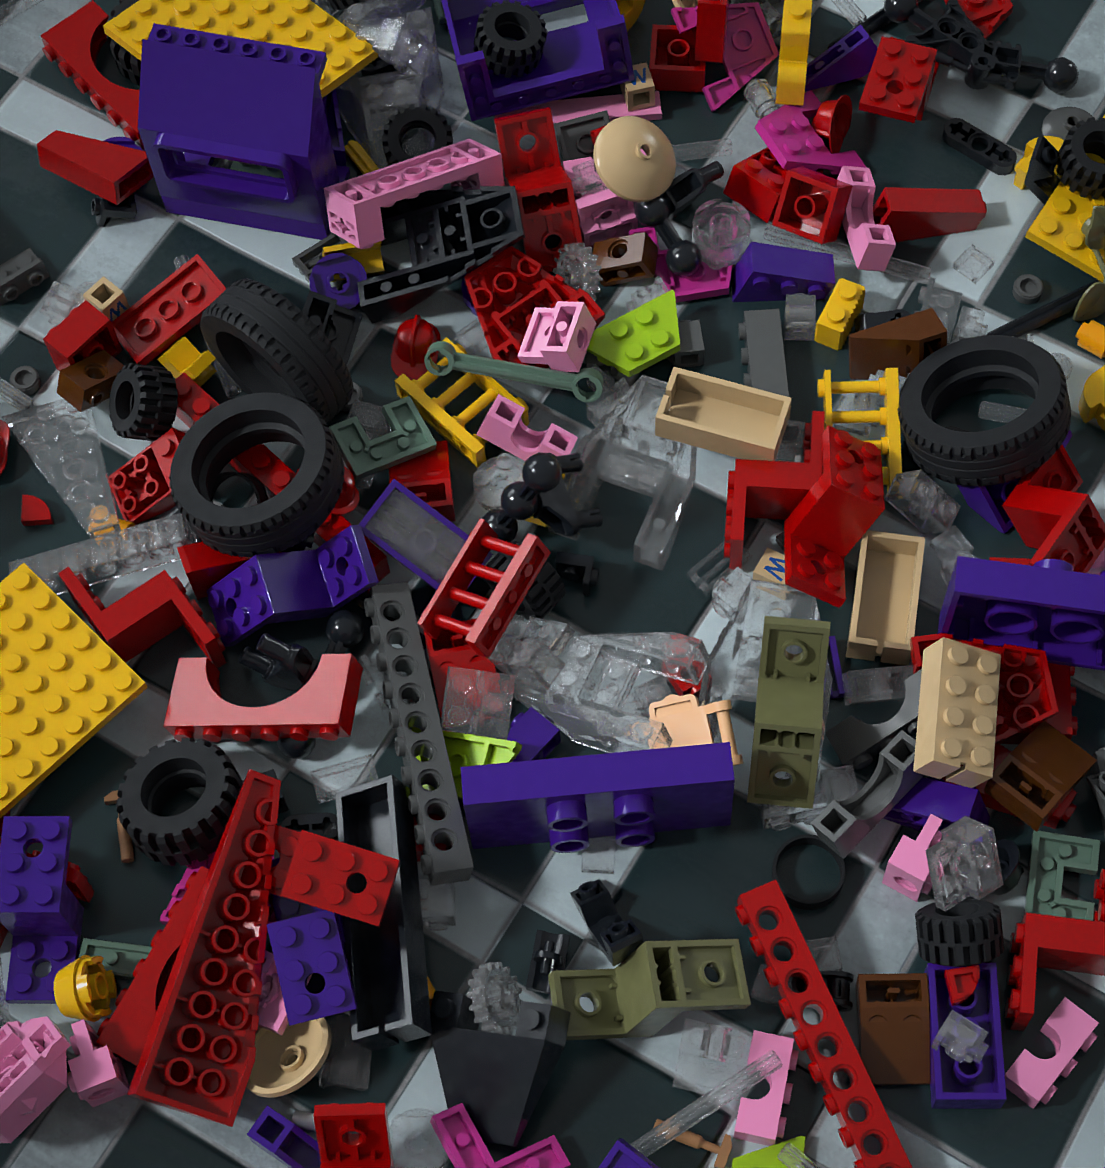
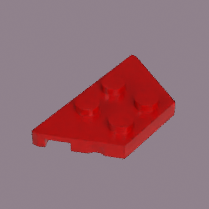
M957 0L965 15L980 29L985 39L1012 13L1014 6L1010 0Z

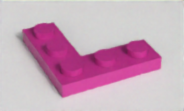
M463 1103L433 1115L430 1120L454 1168H569L571 1165L555 1135L494 1162Z

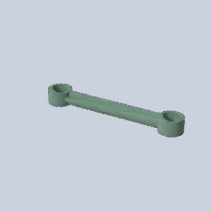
M437 341L431 344L424 359L427 370L437 376L447 375L452 370L573 391L575 397L582 402L597 400L602 394L604 385L602 374L594 368H583L575 374L456 352L455 348L445 341ZM435 351H441L440 354L448 359V365L440 366L435 364L431 360L430 354ZM582 378H589V381L596 385V391L585 392L579 388L577 382Z

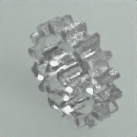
M585 243L565 244L564 248L558 250L560 257L554 258L557 268H554L552 272L565 279L564 283L577 291L579 288L586 291L595 301V293L601 291L597 284L603 280L599 275V270L602 267L601 265H596L597 254L591 255L592 247H585Z
M500 961L481 964L479 969L472 971L474 978L468 980L472 992H468L467 997L472 999L473 1003L469 1006V1011L474 1012L475 1023H482L481 1031L512 1034L513 1030L517 1029L522 1002L519 999L522 988H519L516 983L517 976H510V967H503Z

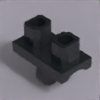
M537 930L526 990L551 994L548 975L552 971L564 970L570 935L553 934Z

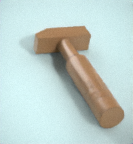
M118 790L112 791L104 797L105 805L116 804L119 798L117 795ZM118 813L117 829L121 862L130 863L134 861L132 839L122 826Z
M660 1119L656 1120L652 1132L695 1149L702 1148L718 1154L714 1168L726 1167L732 1150L730 1135L725 1134L722 1144L719 1146L704 1140L701 1135L666 1123Z

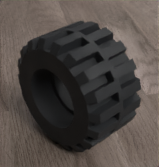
M503 0L502 4L495 2L492 3L491 7L487 6L483 10V14H480L473 43L474 52L483 50L488 71L493 70V74L498 76L504 74L506 78H511L512 75L522 77L524 72L529 74L533 71V68H537L542 58L547 36L544 19H540V14L537 11H532L531 6L527 4L525 6L520 5L521 2L519 1L510 3L509 0ZM503 37H510L517 41L506 40Z
M409 104L407 109L403 107L397 109L398 113L396 115L392 114L388 118L389 122L385 124L383 129L382 144L389 165L413 158V156L405 153L401 146L403 135L413 128H424L433 134L435 145L432 151L453 144L452 129L450 124L448 125L443 114L440 115L434 107L432 109L427 108L425 104H421L420 107H415V104Z
M1093 117L1088 118L1086 122L1083 120L1077 122L1076 126L1069 130L1059 150L1060 154L1056 163L1058 165L1056 171L1057 175L1062 176L1060 181L1064 185L1068 184L1070 186L1069 190L1071 192L1078 191L1081 197L1086 198L1087 195H1091L1092 199H1098L1100 195L1105 198V164L1093 161L1086 153L1098 155L1105 160V118H1100L1099 121H1096Z
M134 363L126 364L122 370H119L112 385L109 402L110 420L118 436L156 441L172 428L178 406V391L173 374L163 367Z
M512 540V541H509L510 543L517 544V545H521V544H522V543H520V542L513 541V540ZM499 552L486 566L505 572L513 557ZM547 560L516 611L517 615L532 622H540L566 594L561 577ZM486 579L488 585L494 591L498 583Z
M957 898L931 903L915 913L919 956L927 962L952 967L971 966L988 962L999 957L1004 952L1001 909H999L998 905L980 899Z

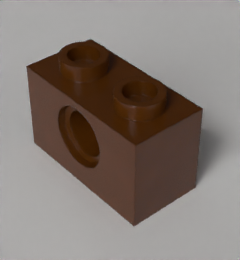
M646 232L594 242L590 272L603 287L655 277L658 246Z
M101 350L60 370L57 394L80 412L95 407L110 398L114 379H116L119 370H122L124 365L107 351Z

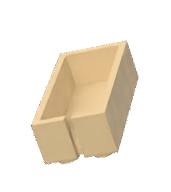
M673 367L665 389V395L663 394L655 417V436L739 459L775 461L790 418L792 398Z
M867 530L861 537L846 657L874 661L875 656H881L880 662L909 666L911 659L910 639L915 634L925 537Z
M942 637L923 650L913 772L937 779L946 776V781L973 788L993 778L1000 654Z

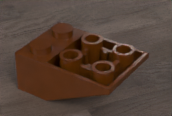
M929 308L849 334V376L851 379L878 380V378L883 377L886 368H898L899 381H905L922 360L947 345V330L934 309Z
M1044 720L993 772V778L987 781L984 792L1038 832L1097 762V759Z
M927 973L858 974L855 991L859 1055L873 1085H930V1011Z

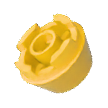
M82 955L57 972L54 979V996L56 1004L64 1016L96 1022L101 1017L112 1013L109 1005L110 999L117 997L116 981L113 971L105 970L102 964L103 957Z

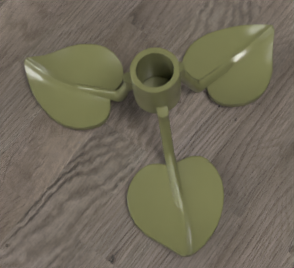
M1093 206L1092 216L1084 222L1081 228L1082 233L1085 235V244L1094 252L1104 280L1103 283H1093L1081 296L1073 314V320L1077 322L1092 319L1105 312V264L1099 251L1101 248L1105 250V206Z

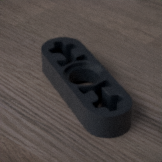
M952 118L945 123L942 137L947 145L997 175H1008L1014 170L1017 155L1012 148L963 119ZM957 130L961 132V133H956L955 135L951 133V132L955 133ZM981 142L987 146V149L977 151L972 147V144ZM1004 158L1008 160V161H1003L1002 163H1000V162L998 161V160L1002 161Z

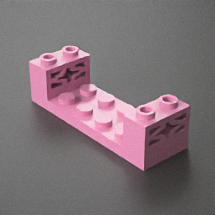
M469 138L325 187L324 194L330 231L359 249L371 248L374 246V243L385 240L380 207H391L396 201L416 198L419 196V193L428 190H439L448 183L451 186H462L464 190L480 189V186H505L501 153Z

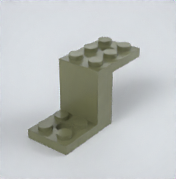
M764 616L747 802L813 809L822 734L824 679L831 622ZM791 645H797L803 651L799 654H791L786 651V648ZM783 771L789 773L791 777L779 779L775 774Z
M739 939L645 941L615 969L556 970L548 975L552 1005L571 1012L566 1040L652 1037L683 1011L746 1009L751 1005ZM705 967H710L716 972L718 976L717 982H711L706 978L704 973ZM580 997H587L592 1001L594 1005L593 1012H587L581 1007Z

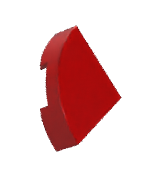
M22 495L21 522L23 526L53 524V516L43 500L32 495Z
M979 965L945 970L944 976L951 1006L963 1003L973 994L980 978Z

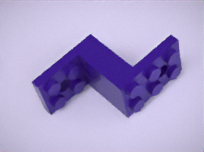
M359 524L350 525L315 550L255 555L206 591L222 643L225 647H231L266 624L327 617L379 583L361 525Z
M4 816L0 843V922L13 936L5 998L8 1004H56L54 996L55 976L60 969L79 958L84 907L66 885L73 822L70 816ZM31 844H43V850L38 856L28 857L26 855L27 849ZM40 963H51L52 968L47 976L42 978L36 977L35 970Z
M280 857L272 859L271 868L279 863ZM271 894L277 922L266 925L289 1026L358 1009L343 944H345L344 916ZM314 973L321 974L325 979L324 989L317 994L310 992L307 988V979Z

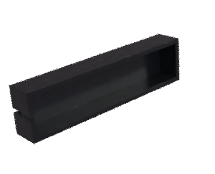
M393 775L335 793L338 841L401 861L380 927L344 916L346 959L358 1009L350 1011L352 1041L372 1052L398 1045L399 1039L408 1042L432 1035L413 815L409 813L407 803L410 791L408 786H404ZM360 873L353 874L348 879V888L352 893L362 892L367 885L365 876Z

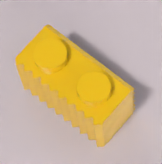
M844 278L838 280L816 323L814 340L817 343L837 351L842 350L849 332L854 327L855 318L863 309L866 291L864 286Z

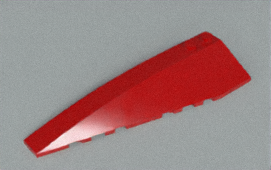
M249 769L185 931L127 1095L229 1127H233L256 1057L255 1038L259 1024L258 1006L259 995L262 992V963L265 960L266 924H268L269 916L268 898L272 884V856L275 852L274 833L275 824H277L281 787V781L252 769Z

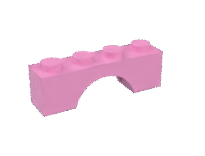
M842 166L837 180L853 185L842 224L856 267L866 271H885L896 243L889 225H880L874 222L873 199L876 186L869 168Z

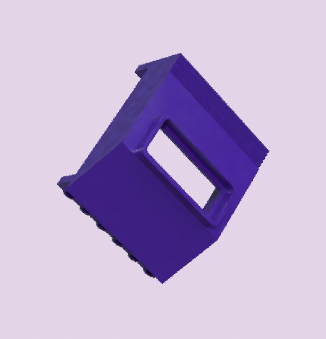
M441 0L471 122L635 80L626 23L623 14L620 15L616 0H509L510 3L519 1L521 2L520 5L523 6L527 4L532 7V11H537L540 15L584 4L588 18L587 22L547 32L542 58L537 68H533V71L529 74L524 72L522 77L512 75L511 78H506L504 74L495 75L493 70L488 71L483 50L477 52L473 50L480 14H483V10L487 6L491 7L492 3L495 2L502 4L503 0Z
M154 23L148 40L142 39L138 131L166 212L320 240L329 236L331 231L324 188L349 180L350 169L346 166L336 165L319 82L327 62L326 52ZM215 158L272 167L280 169L283 172L284 179L212 165Z

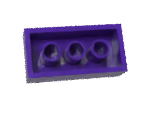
M927 963L924 973H927L929 994L930 1091L932 1109H1001L1007 1100L996 963L977 964L980 967V978L977 987L966 1001L956 1006H951L944 972L948 969L967 966L952 967Z

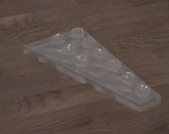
M65 399L2 416L3 421L8 424L19 444L24 447L32 461L50 485L54 487L62 501L70 508L74 517L91 539L121 531L92 407L80 412Z

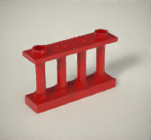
M480 518L429 604L422 612L417 624L434 640H437L443 628L466 636L465 641L479 656L489 659L551 552L538 536L527 533L521 545L498 539L496 532L484 519ZM490 549L513 557L505 572L482 565ZM474 576L498 583L490 598L466 591ZM459 602L482 609L473 625L450 617Z

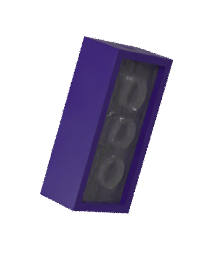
M395 479L391 481L359 523L367 539L434 590L438 589L469 537L468 534ZM490 551L482 565H486L493 554Z

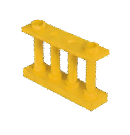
M447 337L442 340L451 344L456 352L467 354L466 350L459 343L454 344ZM446 356L443 359H441L437 363V365H448V359L446 358ZM427 371L418 380L413 379L411 381L405 374L400 375L394 380L397 396L401 399L410 396L421 417L477 468L486 462L485 443L488 441L476 434L471 435L465 429V425L493 402L498 394L524 407L525 410L521 419L526 426L529 424V408L525 401L520 397L515 398L490 376L463 372L464 376L438 398L433 397L432 399L425 393L424 389L439 376ZM475 382L485 391L483 395L458 416L453 415L451 417L445 411L444 407L472 383Z
M886 368L883 377L878 378V381L831 382V370H824L823 379H818L817 382L818 397H823L824 430L828 425L833 427L834 423L879 422L880 425H885V437H881L880 440L862 441L874 444L877 448L881 449V455H886V467H882L883 485H887V494L900 493L902 490L900 421L897 411L899 408L898 368ZM878 393L879 396H884V407H880L879 410L832 411V394Z

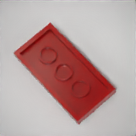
M196 254L111 323L119 342L137 364L147 365L201 321L203 311L227 288L202 258Z

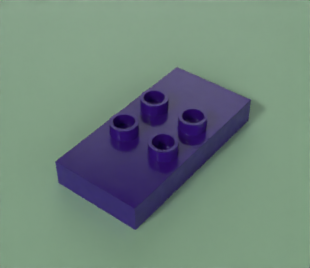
M957 556L940 611L938 633L952 634L955 639L973 641V638L984 640V644L1001 647L1004 644L1044 650L1046 651L1048 663L1105 671V570L1100 575L1074 572L1073 566L1070 563L1059 559H1044L1030 566Z
M730 742L461 767L463 807L473 849L550 842V849L554 852L574 853L587 849L590 846L589 838L615 836L616 844L619 846L639 847L652 843L655 840L654 832L731 825L735 778Z

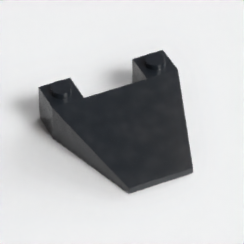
M434 991L430 1011L431 1039L447 1108L449 1109L463 1103L483 1142L516 1147L565 1047L571 1012L550 1004L522 1001L515 1036L478 1031L483 1001L465 994Z

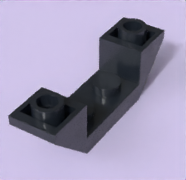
M1042 135L1037 139L1025 185L1045 205L1061 180L1054 173L1060 153Z
M600 879L585 882L577 890L570 893L592 938L612 966L622 963L643 943V936L632 920L629 919L624 922L620 917L610 892Z

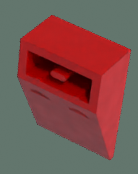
M767 147L733 166L723 194L766 223H769L774 219L787 169H783ZM818 168L816 172L822 174L823 169Z
M171 428L107 477L109 486L125 521L136 525L165 513L176 505L171 495L169 475L174 454L186 433Z
M447 440L436 441L437 446L434 451L389 468V484L393 479L397 480L449 521H456ZM430 518L426 525L437 524L438 522Z
M476 619L466 620L462 622L473 625ZM444 628L437 640L432 639L424 631L443 729L505 717L493 653L489 659L479 656L465 641L466 636Z

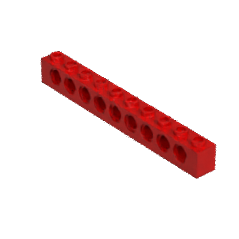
M775 879L739 895L737 899L738 906L735 907L737 917L742 926L747 924L752 937L749 938L755 955L757 957L762 955L767 966V968L763 969L765 977L771 988L777 987L782 998L778 1000L781 1012L786 1020L791 1018L797 1030L793 1032L795 1042L801 1052L806 1050L811 1060V1063L808 1064L809 1072L816 1084L821 1082L826 1093L823 1096L824 1104L831 1116L836 1114L841 1128L838 1129L840 1139L846 1149L851 1147L857 1159L853 1162L854 1168H912L777 880ZM762 915L772 916L776 921V928L773 930L762 928L759 924V917ZM785 946L788 948L791 959L788 961L778 960L773 953L774 947ZM791 977L801 978L805 983V991L802 993L793 992L789 988L788 979ZM806 1008L815 1009L820 1015V1022L816 1025L807 1023L803 1018V1010ZM823 1039L831 1041L835 1047L834 1056H823L818 1050V1042ZM841 1071L848 1075L850 1079L848 1089H840L834 1084L833 1075L835 1072ZM856 1103L863 1107L865 1118L862 1122H856L850 1118L848 1114L850 1104ZM866 1136H873L878 1139L880 1151L877 1155L869 1154L865 1150L864 1139Z

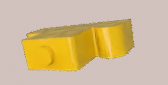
M784 0L775 104L804 105L812 0Z

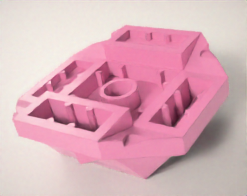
M48 1016L33 1018L22 1024L19 1021L7 1022L0 1028V1143H12L68 1087L66 1050L71 1044Z

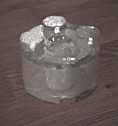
M723 199L709 200L696 210L692 222V242L700 249L703 256L702 261L708 264L711 269L719 270L740 261L750 243V215L738 202L732 201V203L723 202Z

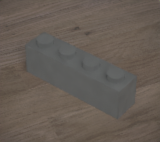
M780 310L744 311L743 323H738L739 341L744 340L745 348H741L742 366L747 365L748 373H743V384L789 397Z

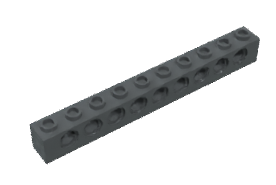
M408 582L375 585L371 587L369 598L364 600L366 616L371 617L373 623L370 627L372 644H377L379 653L376 654L377 668L379 672L384 673L385 681L382 682L383 696L385 700H390L389 723L391 728H396L397 737H395L396 754L398 757L402 756L404 766L401 767V778L403 785H408L410 795L407 798L408 810L410 815H415L417 823L414 826L415 842L417 845H421L423 855L420 858L423 875H428L430 886L469 881L474 868L409 584ZM386 617H392L396 621L387 620ZM392 644H398L403 648H395ZM397 672H406L409 676H402ZM410 699L414 701L415 704H408L403 700ZM416 727L419 728L422 732L416 733L411 731L409 728ZM416 756H424L429 761H420ZM422 785H431L435 788V790L428 791L424 789ZM429 814H437L442 820H433L429 817ZM435 844H445L449 850H440Z

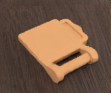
M670 694L663 700L650 704V718L645 720L650 749L713 744L708 715L716 713L722 743L730 742L733 766L744 764L742 754L738 755L729 713V710L732 709L731 700H722L699 706V700L695 695L678 696Z

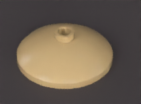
M636 116L619 117L609 122L600 131L595 140L593 157L597 173L606 187L617 196L632 202H647L659 197L671 185L676 171L674 150L667 136L652 122ZM641 149L645 151L646 155L642 154Z
M323 1017L289 1026L288 1023L282 1036L259 1026L258 1030H256L255 1062L246 1088L257 1096L273 1098L292 1093L307 1084L323 1066L331 1047V1029L326 1019Z

